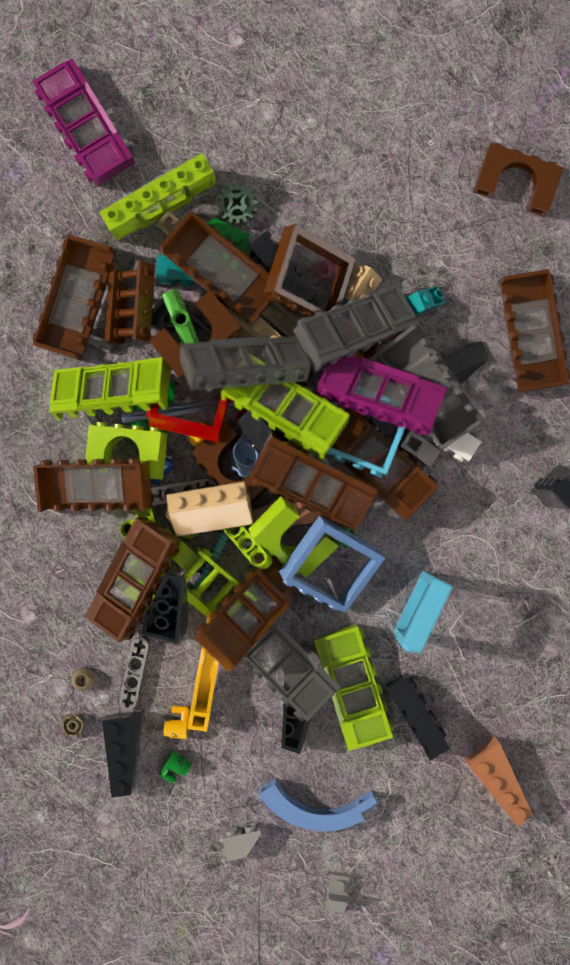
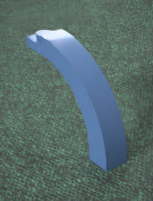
M276 779L259 788L258 794L267 807L277 816L292 825L313 831H336L354 826L365 820L364 811L372 810L375 804H377L376 797L371 790L357 800L342 807L331 809L313 808L291 798L280 787Z

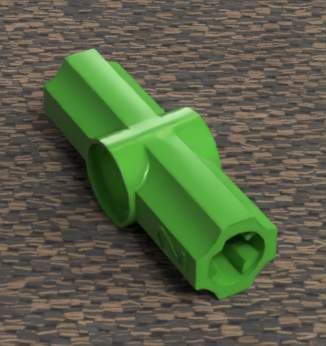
M170 290L163 294L162 297L181 343H199L179 290ZM183 315L186 317L185 323L177 324L176 320L179 316Z

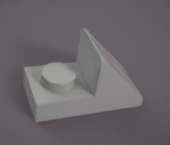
M330 872L325 911L345 913L348 905L349 874Z

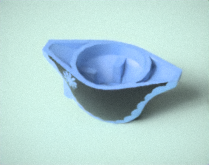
M244 435L240 437L232 448L231 466L241 477L247 478L259 456V452L251 446L250 439Z

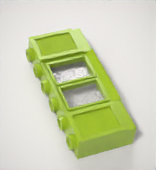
M201 153L101 210L99 213L112 235L118 241L141 227L143 229L160 220L167 211L171 213L191 202L193 197L216 185L214 172L204 154Z
M250 356L254 365H265L260 359ZM242 361L239 366H246V365H245L244 361ZM296 382L224 387L221 391L222 400L232 399L235 401V406L238 409L242 410L245 407L250 410L254 419L258 420L260 417L269 422L268 426L271 429L275 430L278 427L286 432L285 436L287 439L292 440L296 438L303 443L302 447L305 450L309 451L312 448L319 452V459L321 460L324 459L349 419V414L344 409L332 405L323 397H317L309 388H302Z
M163 357L135 360L134 362L127 363L118 362L110 365L100 364L93 367L83 366L54 370L50 413L58 421H62L63 413L65 412L71 418H77L78 411H85L87 415L95 416L96 409H103L106 414H113L114 407H121L124 412L130 413L132 412V405H139L143 410L149 411L151 403H158L163 410H167L170 367Z
M354 624L313 637L322 668L341 687L334 694L332 700L348 751L393 738L391 733L394 730L391 719L387 720L385 714L389 712L385 701H381L380 694H383L379 682L376 683L374 676L377 675L374 664L370 665L368 658L371 657L368 646L364 647L362 641L366 639L363 629L358 628V625Z

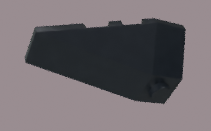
M482 341L442 359L460 385H462L489 359V356ZM432 363L412 373L419 376L420 379L433 382L441 376ZM444 381L440 385L447 387L444 400H446L452 394V391Z
M167 572L143 618L142 634L179 644L187 632L188 623L186 577Z

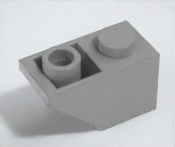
M412 430L407 432L398 448H402L407 454L431 468L441 452L429 441Z
M250 823L245 825L244 828L237 829V827H232L223 832L222 840L227 861L247 857L261 835V824Z

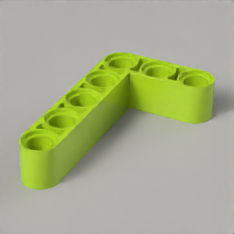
M240 526V531L236 535H234L236 527L223 529L251 564L261 569L270 567L272 557L263 546H257L252 542V546L246 549V543L252 537L246 526ZM196 534L185 535L181 537L191 539ZM263 554L264 561L259 564L258 557Z

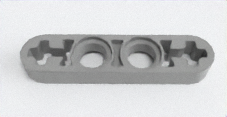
M206 478L151 488L152 495L159 494L158 490H161L160 496L163 500L160 502V497L153 499L152 506L167 503L164 492L168 488L172 489L175 493H181L186 485H190L193 490H198L195 483H198V487L204 486L205 482L211 485V487H216V484L212 479Z
M144 636L136 637L130 648L119 700L121 708L126 711L132 710L137 705L150 647L149 640ZM140 640L143 641L142 643L143 645H145V647H143L140 652V654H144V657L138 654L133 655V652H138L139 647L136 645V643H139ZM139 659L142 663L141 668H133L132 660ZM129 678H136L138 685L130 687L127 683ZM129 692H136V694H131V701L134 702L128 706L124 699H127Z

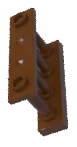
M138 260L136 270H129L130 268L118 264H110L104 341L124 344L125 336H133V340L149 342L155 264ZM137 277L136 289L128 290L129 278ZM135 297V308L127 309V298ZM134 316L133 328H125L126 317Z

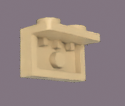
M357 263L351 272L343 299L350 301L357 298L358 300L370 292L374 293L382 278L371 267ZM364 306V307H361V308H359V309H357V310L363 311V309L365 308V306Z

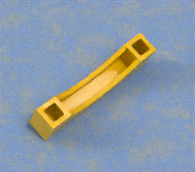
M208 612L206 623L211 619L209 617L211 612ZM203 647L200 653L188 729L207 732L219 663Z

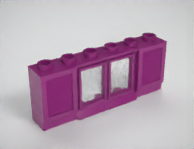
M73 58L64 61L32 81L37 88L34 90L40 101H45L46 106H44V109L50 118L54 116L56 119L55 127L60 134L64 132L67 137L64 139L69 150L74 149L76 152L74 158L79 166L84 165L87 171L83 173L90 183L93 181L96 186H99L135 164L131 153Z
M344 355L333 365L328 362L318 383L317 397H323L343 408L356 410L361 414L376 417L381 421L396 424L398 427L408 428L418 434L430 436L447 387L365 358L361 359L355 356L347 358Z

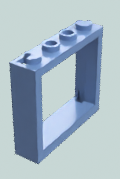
M319 515L280 570V574L287 586H295L304 595L310 594L318 602L327 603L333 610H340L346 613L385 557L376 547ZM324 533L369 557L339 599L294 576Z

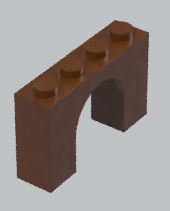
M490 143L472 193L491 198L495 192L500 174L509 168H519L527 172L533 182V192L526 211L544 217L551 208L564 167L559 166L556 162L543 161L535 155H525L518 149L511 150L505 148L500 143Z
M211 291L195 302L197 309L212 326V336L209 342L215 339H231L240 336L241 326ZM164 328L151 338L149 342L181 380L183 378L187 379L180 363L181 347Z
M224 421L219 441L204 440L192 451V454L195 456L194 461L200 467L204 466L208 470L206 474L213 481L217 480L221 484L220 486L245 482L249 487L252 505L269 488L254 484L249 479V476L240 481H232L224 474L222 468L223 457L241 437L227 421Z

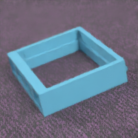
M356 387L354 391L355 394L373 400L376 395L359 387ZM383 396L380 400L384 404L401 409L402 404ZM398 428L383 467L334 448H330L328 454L333 455V459L341 463H345V460L353 463L352 467L363 470V468L371 470L370 474L377 477L387 476L405 428Z
M422 571L393 631L403 649L413 654L415 651L421 653L453 588L425 571Z

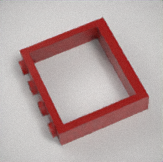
M221 396L213 426L158 414L160 408L158 403H153L150 410L147 411L146 417L149 418L150 427L218 442L230 398L224 401Z

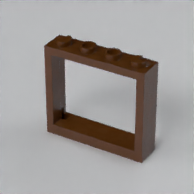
M297 224L285 226L264 293L273 298V301L286 304V308L301 312L303 317L309 318L323 311L281 288L295 242L339 266L325 312L331 310L336 305L342 304L356 258Z

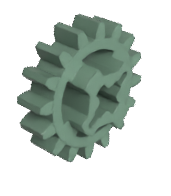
M235 182V187L228 184V190L222 188L223 195L217 196L221 202H217L216 205L220 208L218 210L219 215L224 214L222 217L223 221L229 219L230 225L235 221L237 226H239L240 221H243L246 225L247 218L253 220L252 213L257 214L255 207L258 206V201L255 200L257 198L256 193L251 194L252 188L246 189L245 183L239 187L237 182ZM248 199L250 200L249 209L245 205ZM226 200H227L228 203H229V205L227 206V209H225V201H226ZM234 202H236V203H239V202H240V203H241V206L236 205V206L234 207Z

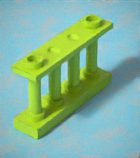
M198 546L196 550L200 556L182 576L186 577L187 587V581L205 561L214 567L196 589L191 590L187 587V601L207 617L208 612L212 613L219 602L240 581L212 558L213 554L207 548L202 549ZM222 573L229 581L211 601L205 602L201 599V594ZM250 587L244 593L247 598L250 597L255 602L258 600L255 594L256 590L253 587ZM238 600L229 609L227 614L232 617L243 604Z

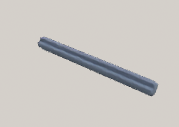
M220 398L167 405V410H163L160 407L158 414L174 416L214 410L218 408ZM230 399L228 407L235 406V403ZM143 409L122 413L123 423L148 420L149 418L146 417L147 411Z

